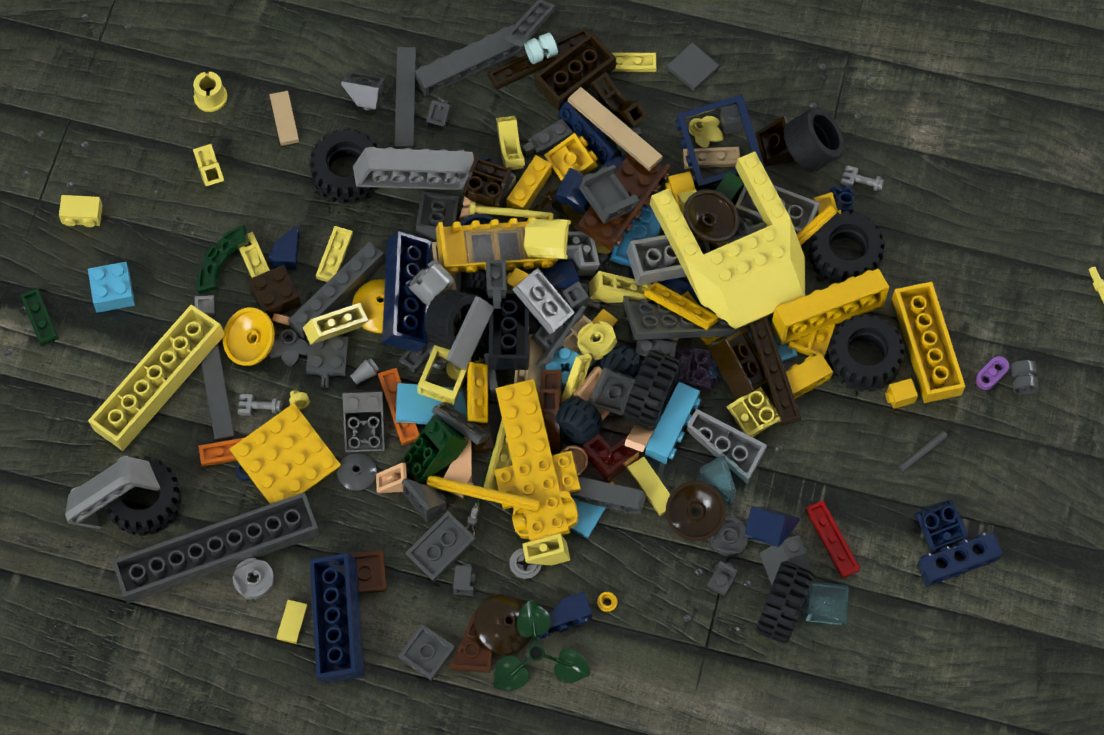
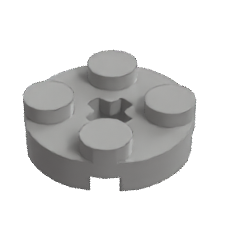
M248 558L237 565L233 575V584L236 591L246 599L261 598L273 588L274 575L267 562L257 560L256 558ZM251 574L259 576L257 582L248 581Z

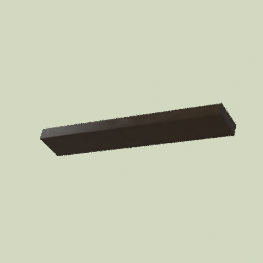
M583 28L555 41L558 55L550 58L544 57L543 61L535 64L531 63L528 55H524L488 72L487 76L494 88L498 90L547 67L588 36L589 32L586 28Z
M767 316L749 323L748 327L781 425L784 426L801 421V416Z

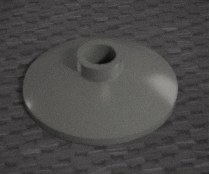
M353 453L344 457L340 462L341 467L337 469L339 482L343 487L351 491L367 489L373 484L377 474L374 461L369 456L361 453ZM359 467L360 471L354 472L353 469Z

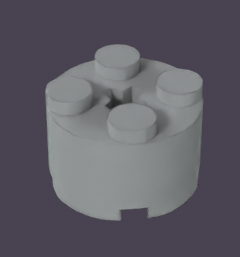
M436 259L428 263L429 268L422 269L411 280L410 286H408L427 305L445 287L448 288L455 281L452 275Z

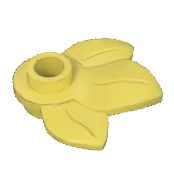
M705 116L702 119L694 118L690 121L689 132L695 137V142L700 147L708 148L710 141L720 142L723 140L722 131L717 127L720 124V120L716 117Z

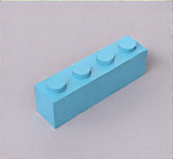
M678 382L646 447V456L664 464H667L669 459L673 460L677 451L675 446L677 442L681 443L685 435L683 429L691 420L693 409H698L700 405L699 390Z

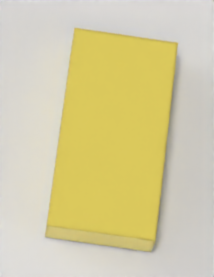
M287 600L277 640L297 644L308 608L307 604Z

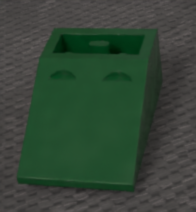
M433 415L405 454L401 463H406V470L418 483H423L429 476H433L456 460L468 442L459 431L438 416Z

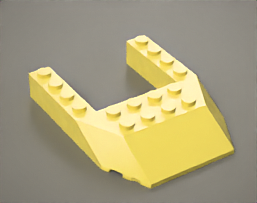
M756 152L738 158L735 168L759 211L766 228L703 255L670 189L668 188L652 195L650 200V206L700 303L715 312L719 318L727 321L735 330L774 313L775 307L781 303H789L799 296H805V256L791 218Z

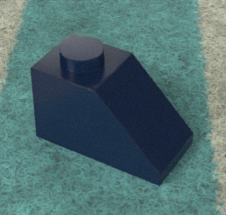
M293 227L273 244V250L269 252V262L273 263V268L284 265L286 269L297 270L300 238L298 227Z

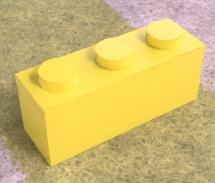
M361 303L313 318L303 327V330L310 345L359 329L368 321V318Z

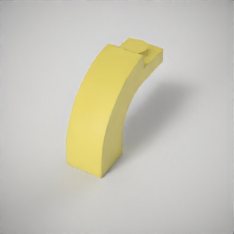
M516 117L496 118L503 166L505 168L511 167L512 170L524 168L525 162L520 148Z

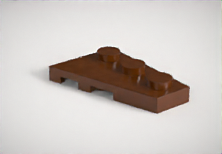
M477 610L472 615L449 670L490 673L492 652L481 644L474 629V617Z

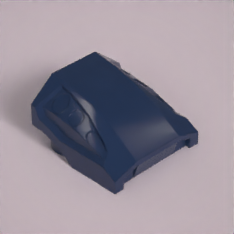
M569 168L554 197L560 203L570 205L576 213L583 214L584 216L591 206L579 189L583 181L582 178L585 175Z
M953 500L934 504L914 514L922 528L928 548L932 553L957 541L968 539L963 521L956 510Z

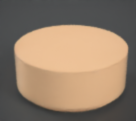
M274 313L272 320L289 325L288 319L290 317Z

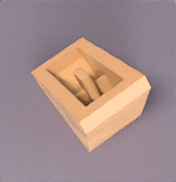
M400 463L376 474L377 493L403 492L402 480L407 479L406 463Z

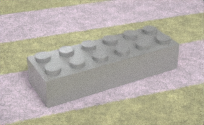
M368 147L364 149L353 165L356 187L463 190L474 157L473 152H466L464 150L448 151L441 149L438 151L430 149L412 150L411 148L394 149L388 147L382 149Z

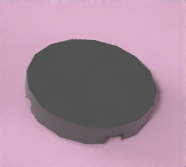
M725 517L720 530L709 538L712 548L723 556L741 554L749 542V537L745 536L746 526L740 519Z

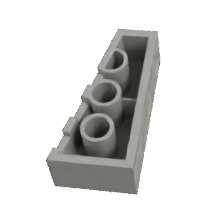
M698 409L695 410L687 425V432L746 484L749 483L766 451V444Z

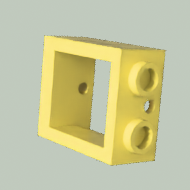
M434 345L418 383L417 393L455 406L467 377V368L466 370L461 369L453 391L427 382L437 356L446 359L450 352L449 349Z

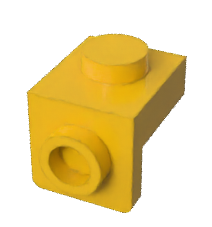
M833 192L813 197L814 201L820 203L818 215L829 205L836 212L842 214L841 210L837 209Z

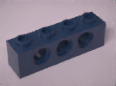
M981 533L974 540L968 541L966 539L957 543L955 547H944L938 551L939 553L934 555L931 553L920 557L917 568L926 587L998 561L1003 553L993 533ZM973 548H978L982 554H975ZM954 555L962 556L964 561H957ZM936 562L944 563L945 568H939Z

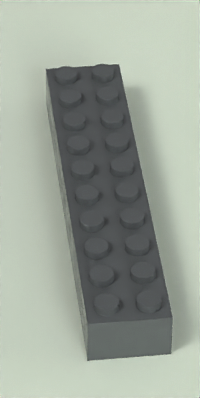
M304 492L112 560L124 599L129 604L236 566L245 559L258 558L320 535Z

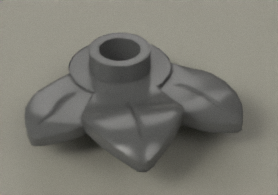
M291 329L284 330L280 334L279 339L274 341L270 350V357H282L283 362L287 366L292 367L298 361L299 354H308V344L305 340L299 338L296 331ZM288 337L293 338L290 342L286 341Z

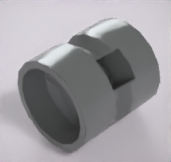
M1030 360L1014 362L1011 365V374L1015 378L1012 381L1013 392L1018 395L1036 393L1039 390L1038 378L1035 377L1037 376L1036 362Z

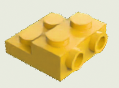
M575 133L544 155L548 162L552 163V168L561 181L569 168L586 175L598 166L595 162L598 160L597 156L592 150L589 152L586 148L588 146L587 141L583 136L579 137Z

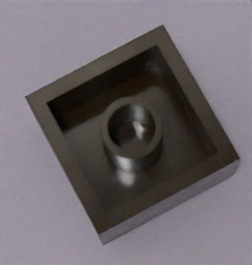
M284 265L248 279L250 290L259 309L265 312L270 319L274 313L281 315L301 306L299 295Z

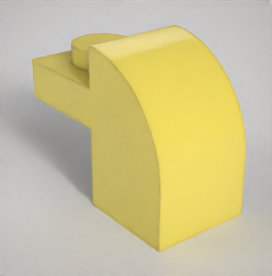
M208 144L193 149L204 185L209 186L224 181L212 145Z

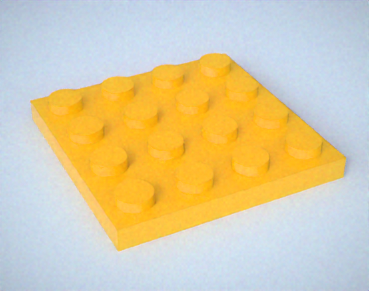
M295 403L229 449L269 504L307 492L341 467V464Z

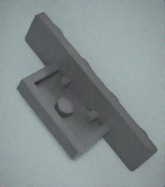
M583 305L574 310L575 313L552 334H549L542 324L539 325L531 337L544 350V353L536 363L538 367L543 364L548 365L554 359V352L563 346V339L572 333L574 323L579 322L583 317L582 312L585 309Z

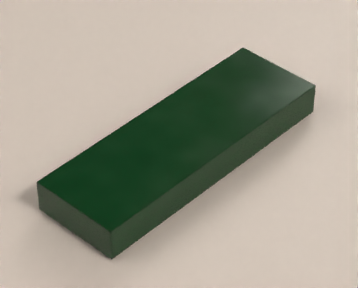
M36 288L21 294L20 297L40 346L58 340L59 337L39 289Z

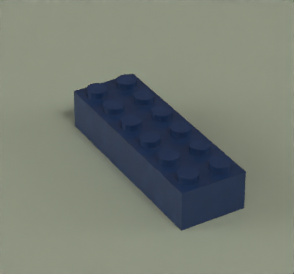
M397 231L387 240L382 343L417 353L428 344L425 318L429 305L424 304L408 286H410L411 280L422 269L429 268L427 264L431 262L432 241L401 231Z
M349 553L310 560L317 679L327 684L364 677L357 560Z

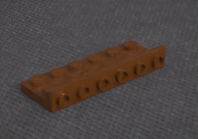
M628 154L614 174L629 196L636 194L639 198L635 210L603 224L592 206H590L576 228L610 251L615 245L619 247L625 238L622 236L623 233H629L634 225L631 223L633 219L636 221L639 219L643 212L641 208L643 206L646 208L650 203V195L652 193L656 194L661 187L660 181L665 182L670 175L668 169L671 165L667 163L664 168L660 164H656L649 171Z

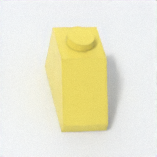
M561 533L523 543L526 563L552 566L570 561L568 545Z

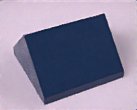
M751 506L745 536L780 547L800 519L767 507Z

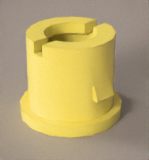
M203 72L195 78L193 97L197 107L205 112H214L221 109L227 102V92L222 85L221 78L214 72L206 74ZM206 88H214L210 91L209 96L204 91Z

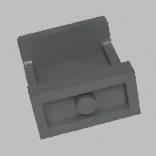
M615 165L604 166L594 174L589 173L585 175L579 187L603 224L635 210L639 202L636 194L629 196L615 176Z

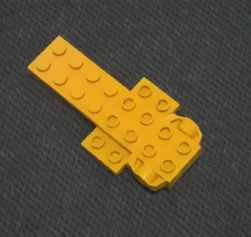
M534 379L495 388L513 464L512 466L494 470L498 490L540 500L541 502L540 509L536 512L502 504V508L508 509L513 507L512 521L514 529L523 539L534 541L560 533L562 535L569 534L570 529L576 526L579 521L575 500L571 497V493L581 490L572 451L552 455Z

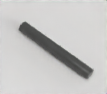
M942 431L900 464V470L904 472L948 437L946 432Z

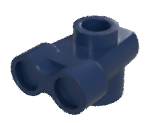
M832 187L830 192H833L838 210H841V213L849 211V214H852V204L854 201L852 187Z

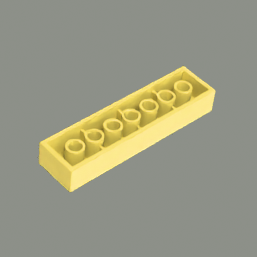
M190 305L88 420L93 430L124 451L225 336L221 324L193 305Z

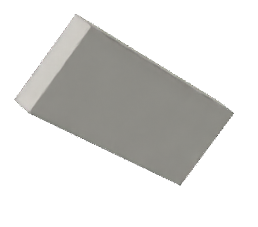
M475 296L446 360L460 369L466 370L494 310L492 305Z

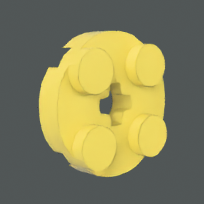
M599 321L600 324H593L592 322L585 325L579 331L577 344L582 354H589L595 360H599L617 344V338L613 327L606 322ZM599 337H601L599 341H593L594 338L598 339Z

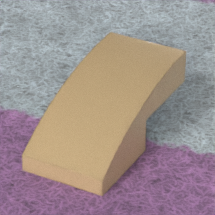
M584 314L580 321L572 326L574 328L572 333L563 339V347L576 353L580 351L577 344L579 331L585 325L592 323Z

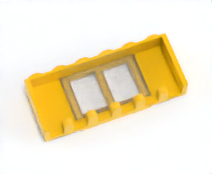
M548 215L546 219H553L552 215ZM530 217L526 222H518L517 218H512L508 223H499L498 219H494L489 224H480V221L476 220L471 225L461 226V222H454L452 226L443 227V222H439L436 227L439 262L451 275L459 272L475 273L478 270L486 271V261L505 260L506 271H510L517 267H523V269H532L540 266L542 268H550L555 265L558 259L528 257L524 248L525 228L532 218L536 219V217Z

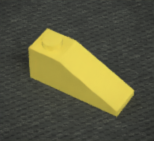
M598 271L589 282V298L605 303L623 302V296L630 297V300L640 302L641 299L651 301V299L644 296V291L651 286V283L636 285L635 279Z

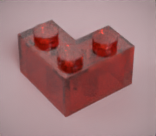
M597 434L583 445V449L588 455V460L607 482L639 458L638 450L624 445L627 437L611 448L603 437Z

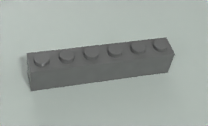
M514 25L503 27L494 34H488L477 42H471L466 47L454 50L450 55L437 58L433 63L422 65L415 70V80L425 97L523 52L524 45L520 47L505 41L506 34Z
M369 241L288 319L290 329L296 331L298 336L305 340L307 336L303 327L311 319L334 312L384 264V253Z

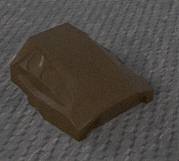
M476 156L469 171L462 195L484 206L499 207L512 168H505L479 159V156Z

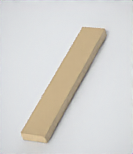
M582 87L568 98V102L647 170L650 171L662 160L663 156Z

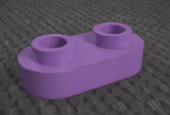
M994 357L978 372L976 376L977 386L983 390L991 389L1006 375L1009 369L1008 361L1004 357ZM995 366H999L1001 370H996ZM982 379H987L988 383H984Z

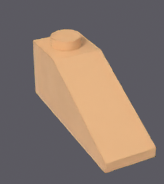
M465 436L468 444L459 457L450 464L444 478L473 485L471 440ZM450 492V493H452V494H454V495H456V496H458V497H461V498H464V496H465V495H462V494Z

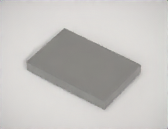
M538 268L512 289L549 334H552L575 313Z

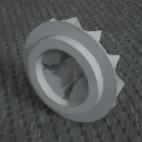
M523 548L516 550L510 558L511 571L516 577L524 580L533 578L539 573L542 565L531 564L524 571L523 565H520L525 560Z

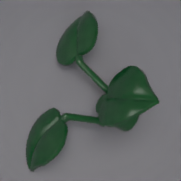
M529 600L522 607L517 618L519 633L523 637L533 635L534 645L528 650L529 657L522 664L515 656L502 658L495 669L493 686L501 690H514L524 686L530 676L529 671L524 666L531 660L540 661L546 658L557 662L554 666V673L564 683H573L588 677L590 669L586 659L574 649L567 648L561 650L559 659L545 654V649L537 643V635H544L548 632L551 626V618L544 608L533 600Z

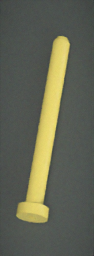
M470 202L469 215L482 213L524 218L536 217V219H546L548 215H552V218L554 217V214L551 212L475 205V202Z

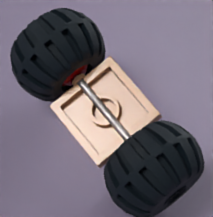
M616 344L608 354L597 361V367H594L584 382L573 394L574 397L560 404L556 420L560 426L561 435L568 441L578 445H585L598 437L602 428V421L609 414V411L594 407L588 402V399L603 368L637 377L643 360L633 349L626 345Z

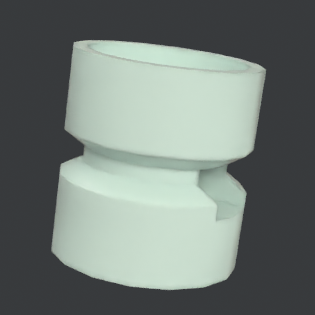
M549 32L539 36L538 40L533 38L524 44L532 64L543 61L544 57L550 58L558 55L555 40Z

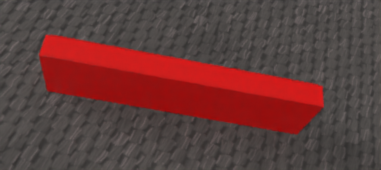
M824 500L805 508L841 579L859 572L860 567Z

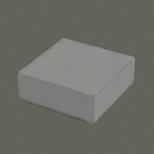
M214 295L195 296V307L208 316H215Z

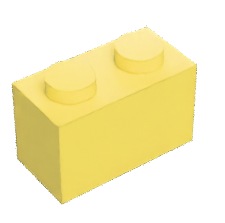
M61 195L59 210L61 223L67 226H100L103 207L100 197Z

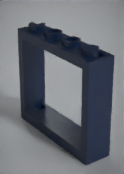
M743 94L677 114V120H674L677 131L681 130L683 137L680 138L682 148L687 149L688 156H685L688 167L692 166L694 173L691 175L694 185L697 184L699 189L720 183L727 172L705 179L702 178L685 123L687 118L736 104L751 153L756 152L763 167H765ZM736 169L730 171L737 177L740 176Z

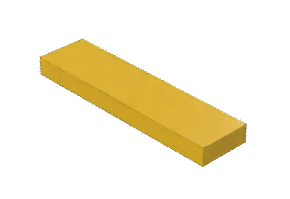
M654 282L644 291V296L706 330L718 322L719 317L716 314L658 282Z

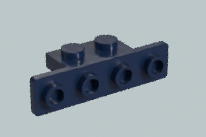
M568 101L564 102L558 115L579 137H584L588 147L604 164L610 161L616 154L615 149L607 142L612 139L582 113H579Z

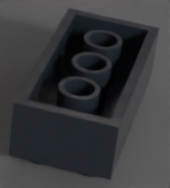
M507 290L506 298H501V309H494L489 318V369L528 370L529 309L513 290ZM490 298V305H492V306H493V298Z

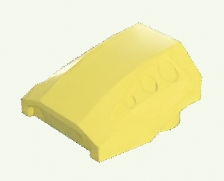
M532 218L525 228L524 248L528 257L567 259L568 230L571 220Z
M761 387L740 397L727 406L742 432L750 437H754L769 426L780 422L776 409Z

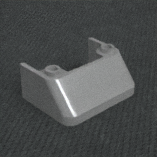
M128 456L120 457L115 464L91 480L73 488L67 499L65 512L67 522L69 524L99 529L102 526L96 511L131 488L137 486L158 491L160 486L149 461Z

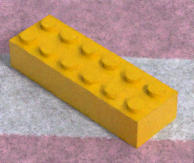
M879 269L868 270L860 276L850 277L839 284H831L826 289L815 290L810 295L799 296L789 303L777 305L770 327L779 344H787L810 335L812 332L826 329L832 324L836 325L842 323L845 319L849 320L851 316H860L883 307L889 285Z
M927 282L895 289L892 302L923 402L928 403L961 396L965 389V383L933 283Z

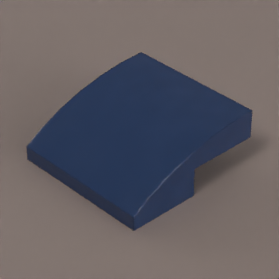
M572 260L557 263L542 271V274L556 290L560 287L565 290L580 280Z

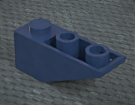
M581 592L564 598L549 614L551 626L548 632L544 635H537V637L543 639L549 637L552 632H564L569 630L570 626L576 624L582 626L589 623V620L592 619V612L585 593Z

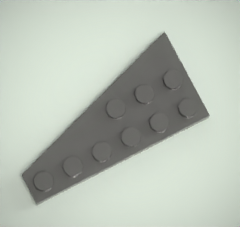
M623 296V305L635 340L729 336L744 327L747 333L749 332L747 325L735 330L727 321L721 318L710 329L706 330L661 304H650L645 299H641L640 302L630 300V297Z

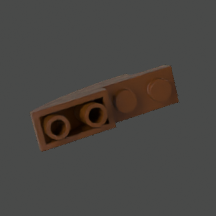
M542 370L540 405L551 450H561L562 435L560 426L557 424L556 414L562 400V370Z

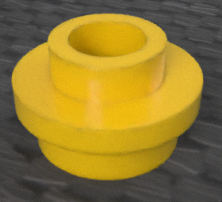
M603 592L597 599L599 609L604 612L613 611L617 606V597L611 592ZM610 600L611 604L605 605L603 602Z

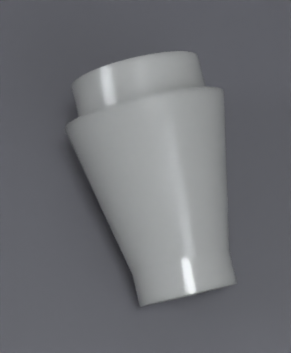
M371 358L365 359L350 377L358 385L360 382L376 376L380 369Z

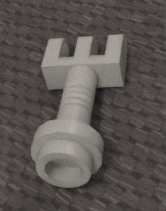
M852 166L845 167L846 172L843 173V178L840 182L842 185L853 188L854 183L858 182L873 186L874 191H882L885 180L881 179L880 176H877L876 179L857 175L858 168Z
M240 394L239 399L242 401L239 402L238 406L246 409H238L237 414L252 416L253 409L272 410L273 414L282 411V400H278V398H273L272 402L254 401L252 394Z

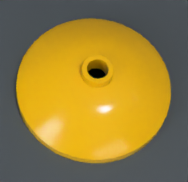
M375 279L362 285L355 293L352 305L361 303L368 318V321L361 327L373 333H382L384 301L379 303L377 300H384L385 279Z
M244 308L237 311L225 326L223 346L227 356L239 365L252 366L261 362L269 354L274 343L275 331L270 317L262 310L256 308Z

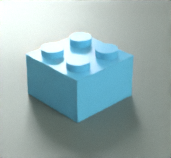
M127 262L88 269L93 304L97 313L135 306Z

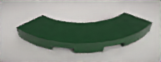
M245 225L238 226L224 234L223 238L208 250L204 257L203 265L198 272V293L202 294L218 289V276L224 262L237 249L249 244Z

